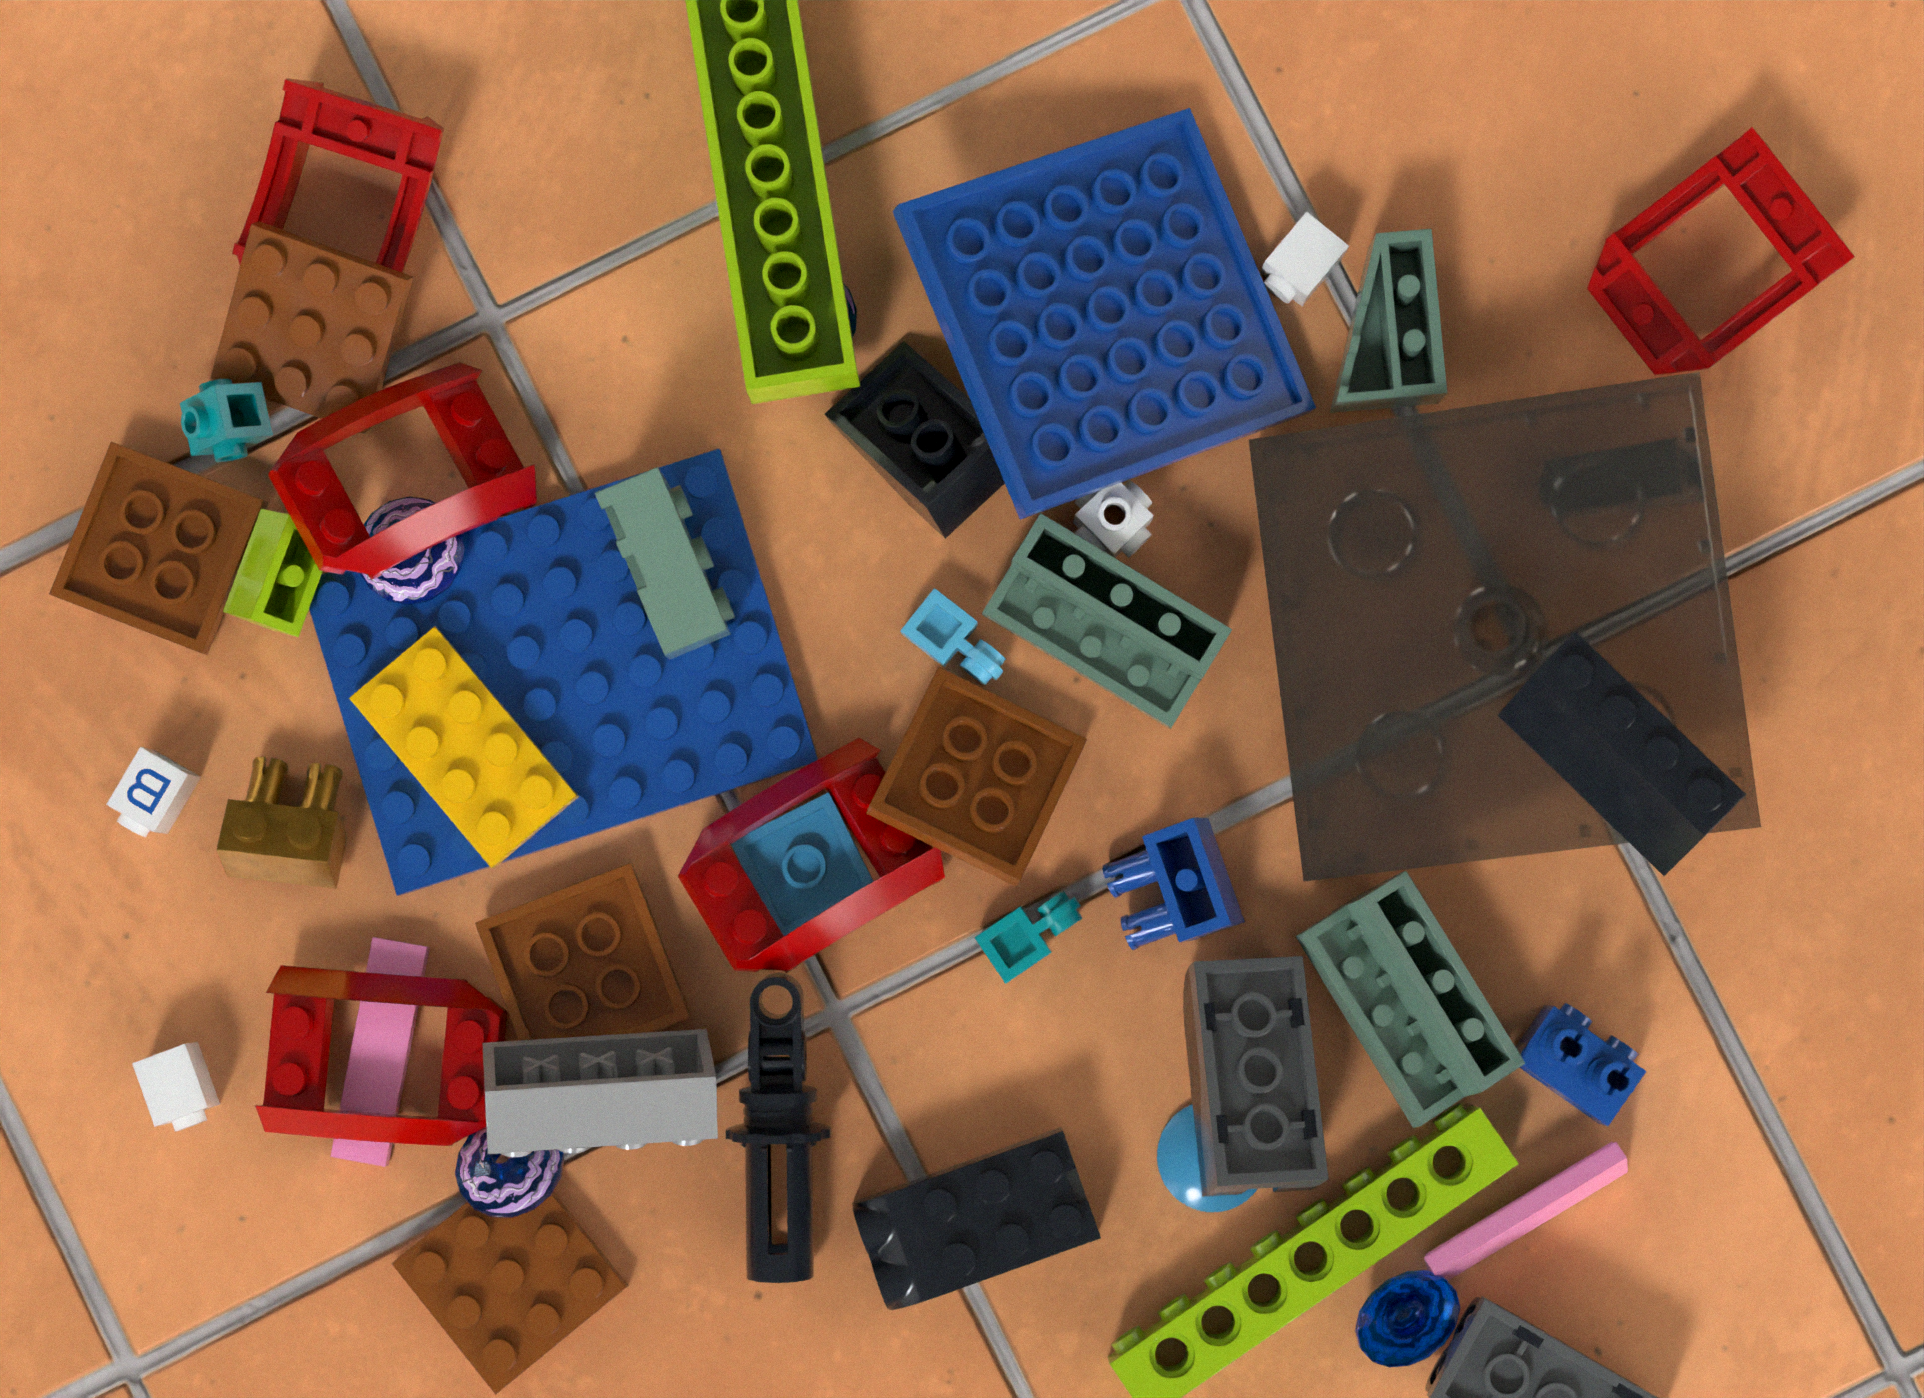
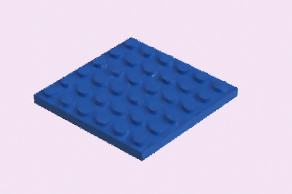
M1190 108L900 203L892 211L1020 520L1303 416L1316 408Z

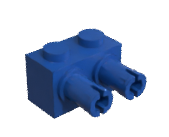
M1191 818L1142 836L1146 846L1145 851L1112 863H1105L1102 866L1105 879L1123 875V878L1107 883L1110 893L1115 898L1157 881L1161 889L1164 903L1121 917L1123 931L1142 927L1141 931L1125 936L1132 950L1139 949L1140 946L1174 934L1177 935L1179 942L1193 941L1245 922L1209 818Z
M1564 1003L1561 1009L1552 1005H1544L1515 1046L1525 1062L1519 1068L1596 1123L1609 1126L1646 1073L1643 1068L1634 1063L1639 1054L1612 1035L1605 1042L1590 1032L1588 1028L1593 1021L1571 1005Z

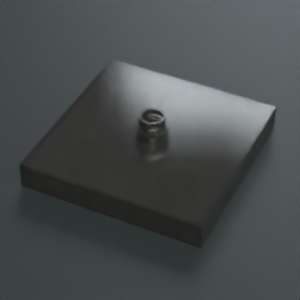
M1700 372L1249 439L1303 882L1629 843L1497 716L1532 674L1575 631L1747 794L1708 834L1761 828Z

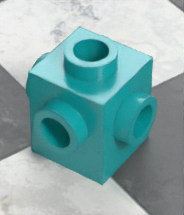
M231 379L212 380L200 384V392L180 402L182 412L181 426L188 439L191 456L214 454L216 462L233 461L248 456V447L273 436L261 382L232 384Z

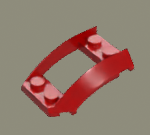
M285 79L282 89L285 91L279 120L274 124L259 185L238 242L234 243L232 254L237 255L241 265L251 224L257 221L283 230L302 175L309 145H313L402 174L392 215L376 263L403 273L427 200L444 128L428 116L422 119L325 88L322 82Z
M1751 127L1718 155H1715L1654 204L1606 238L1587 290L1654 375L1709 369L1855 258V256L1841 236L1837 234L1773 153L1769 145ZM1723 186H1726L1792 271L1700 340L1634 254L1685 217Z
M459 362L411 378L362 398L296 433L270 470L268 476L320 571L341 575L346 570L368 574L372 580L380 577L384 571L443 541L495 521L500 515L521 507L527 509L535 505L537 502L535 464L524 468L476 381L483 370ZM423 406L468 489L426 507L370 537L324 450L369 427Z
M857 738L773 784L701 831L678 874V878L734 971L758 972L762 969L779 970L788 973L839 939L945 878L940 849L932 848L929 844L866 814L886 773L876 758L882 750L861 738ZM826 788L880 878L784 936L730 848V845L779 814Z
M281 965L266 991V993L274 994L265 1091L263 1105H255L265 1132L370 1142L453 1146L454 1143L486 1127L482 1043L505 1042L507 1010L492 998L485 997L470 985L468 980L319 969ZM334 999L447 1007L438 1117L324 1109Z

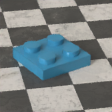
M829 792L756 828L731 844L742 868L784 936L873 882Z

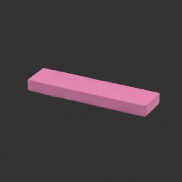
M372 937L366 972L424 977L430 947ZM360 1001L339 1110L398 1115L419 1008L418 1005ZM334 1139L330 1157L385 1167L389 1165L393 1143Z
M1610 1142L1426 1253L1424 1260L1428 1272L1433 1273L1436 1280L1441 1276L1446 1281H1449L1628 1172L1626 1155L1617 1142Z

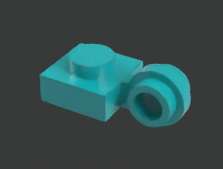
M1062 891L1037 908L1042 919L1033 924L1023 907L1020 906L974 938L1006 984L1052 953L1041 933L1050 928L1056 937L1080 921L1082 916L1077 909L1081 905L1075 897L1069 899L1065 891Z

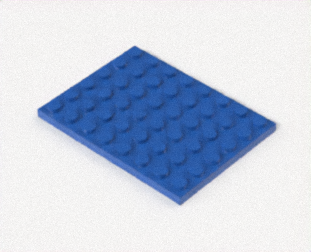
M720 448L659 467L670 488L681 485L693 513V516L684 519L692 539L702 536L714 564V567L705 570L713 590L723 587L735 615V618L726 621L731 635L670 660L663 653L637 593V586L625 558H622L616 544L617 538L605 509H601L595 495L598 491L637 475L498 518L495 521L455 536L457 549L453 559L457 565L456 573L454 574V570L450 572L443 571L444 575L438 587L429 590L425 596L419 597L416 600L405 598L403 601L393 600L394 597L387 593L385 589L377 590L373 584L368 583L362 573L346 570L343 575L331 572L321 574L309 610L397 896L490 867L349 699L434 626L441 631L579 796L500 864L788 773L818 760ZM443 541L431 548L430 554L433 562L428 563L426 570L416 579L399 580L397 578H385L383 575L378 577L380 581H387L391 585H395V587L407 586L418 589L423 582L432 579V567L442 558V552L448 546L445 544L447 541ZM427 549L392 568H397L400 571L405 568L412 569L416 564L420 563ZM449 566V568H446V569H444V570H450V568H453V567H452V566Z

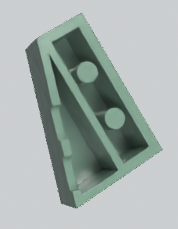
M1432 229L1376 233L1370 243L1330 413L1438 404L1447 394Z
M657 467L596 492V498L601 509H605L617 538L616 544L622 558H625L637 586V593L664 655L670 660L731 635L726 621L735 618V615L723 587L713 590L705 570L714 567V564L702 536L692 539L684 519L693 516V513L681 485L670 488L668 481Z

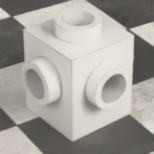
M1131 480L1125 485L1118 483L1080 497L1074 502L1080 508L1075 514L1073 521L1078 528L1074 534L1114 558L1121 552L1129 558L1152 535L1146 529L1154 516L1147 509L1152 504V501ZM1109 506H1118L1125 513V519L1122 523L1113 525L1105 520L1104 511Z

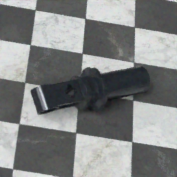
M777 972L762 978L750 997L748 1074L751 1086L739 1089V1102L745 1105L743 1108V1114L745 1115L744 1123L725 1129L726 1139L742 1143L740 1145L745 1148L747 1279L763 1283L799 1282L814 1277L812 1147L817 1144L815 1143L816 1141L832 1137V1128L830 1126L813 1122L812 1104L817 1101V1088L804 1084L807 1076L806 1030H804L803 990L794 977L786 973ZM773 985L786 988L792 996V1008L780 1015L767 1011L762 1003L764 989ZM766 1055H789L790 1057H767ZM771 1144H786L788 1243L772 1244Z

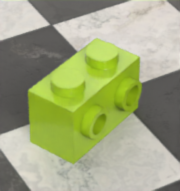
M266 509L260 510L223 612L273 631L299 637L323 571L318 569L289 514Z

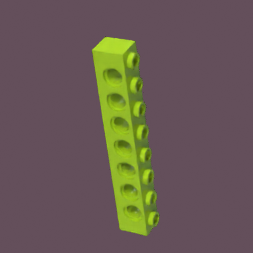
M1461 1103L1451 1107L1433 1121L1437 1129L1419 1141L1415 1135H1412L1393 1147L1387 1153L1391 1161L1374 1173L1370 1167H1366L1348 1178L1341 1185L1345 1193L1327 1205L1325 1200L1321 1198L1296 1215V1219L1300 1224L1283 1236L1275 1230L1258 1240L1250 1247V1251L1254 1255L1237 1268L1234 1267L1232 1262H1228L1216 1269L1204 1279L1208 1288L1190 1300L1186 1294L1176 1297L1157 1312L1161 1320L1144 1332L1139 1325L1135 1326L1118 1337L1111 1344L1115 1352L1108 1356V1361L1132 1398H1182L1517 1166L1519 1163L1481 1108L1471 1105L1464 1109ZM1444 1146H1453L1458 1151L1460 1157L1457 1170L1449 1176H1439L1433 1168V1157L1437 1150ZM1397 1178H1408L1414 1186L1413 1199L1404 1207H1391L1386 1196L1388 1186ZM1351 1210H1363L1369 1221L1366 1233L1358 1239L1344 1238L1340 1230L1343 1216ZM1305 1242L1319 1243L1323 1250V1259L1320 1265L1310 1271L1298 1269L1294 1263L1296 1249ZM1263 1273L1270 1274L1277 1281V1291L1274 1297L1263 1303L1251 1300L1248 1296V1285L1252 1278ZM1212 1306H1224L1231 1311V1324L1223 1333L1210 1334L1202 1329V1316ZM1166 1338H1177L1184 1342L1186 1346L1184 1358L1173 1366L1162 1365L1155 1359L1157 1345Z

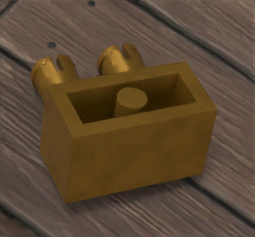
M266 757L254 758L246 800H227L216 849L227 877L337 889L347 842L339 812L334 811L343 771L337 766L326 764L324 773H320L321 763L309 764L301 806L279 805L285 775L288 771L287 763L271 757L270 765L266 767Z

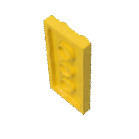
M435 626L349 698L491 868L497 867L579 797Z

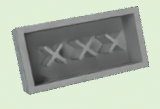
M707 1029L482 1043L488 1154L501 1153L507 1157H523L533 1151L556 1149L564 1153H580L588 1150L590 1147L616 1146L620 1149L632 1150L641 1148L647 1143L673 1142L677 1145L691 1146L701 1143L704 1139H718L716 1073Z

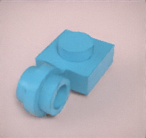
M935 588L900 630L904 637L943 667L959 651L965 656V659L960 664L961 668L983 685H986L991 678L997 680L1003 673V670L1000 668L1006 660L1003 655L982 639L975 646L966 641L978 626V621Z

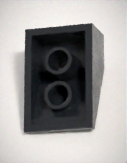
M904 341L860 381V387L852 388L824 414L830 423L908 505L945 539L1005 484L971 400Z

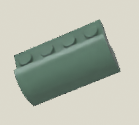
M1040 513L1011 560L1010 568L982 612L983 616L1169 729L1174 725L1200 680L1206 674L1232 631L1228 626Z
M1403 871L1363 892L1295 936L1413 1128L1422 1126L1462 1098L1485 1091L1525 1064L1407 871Z

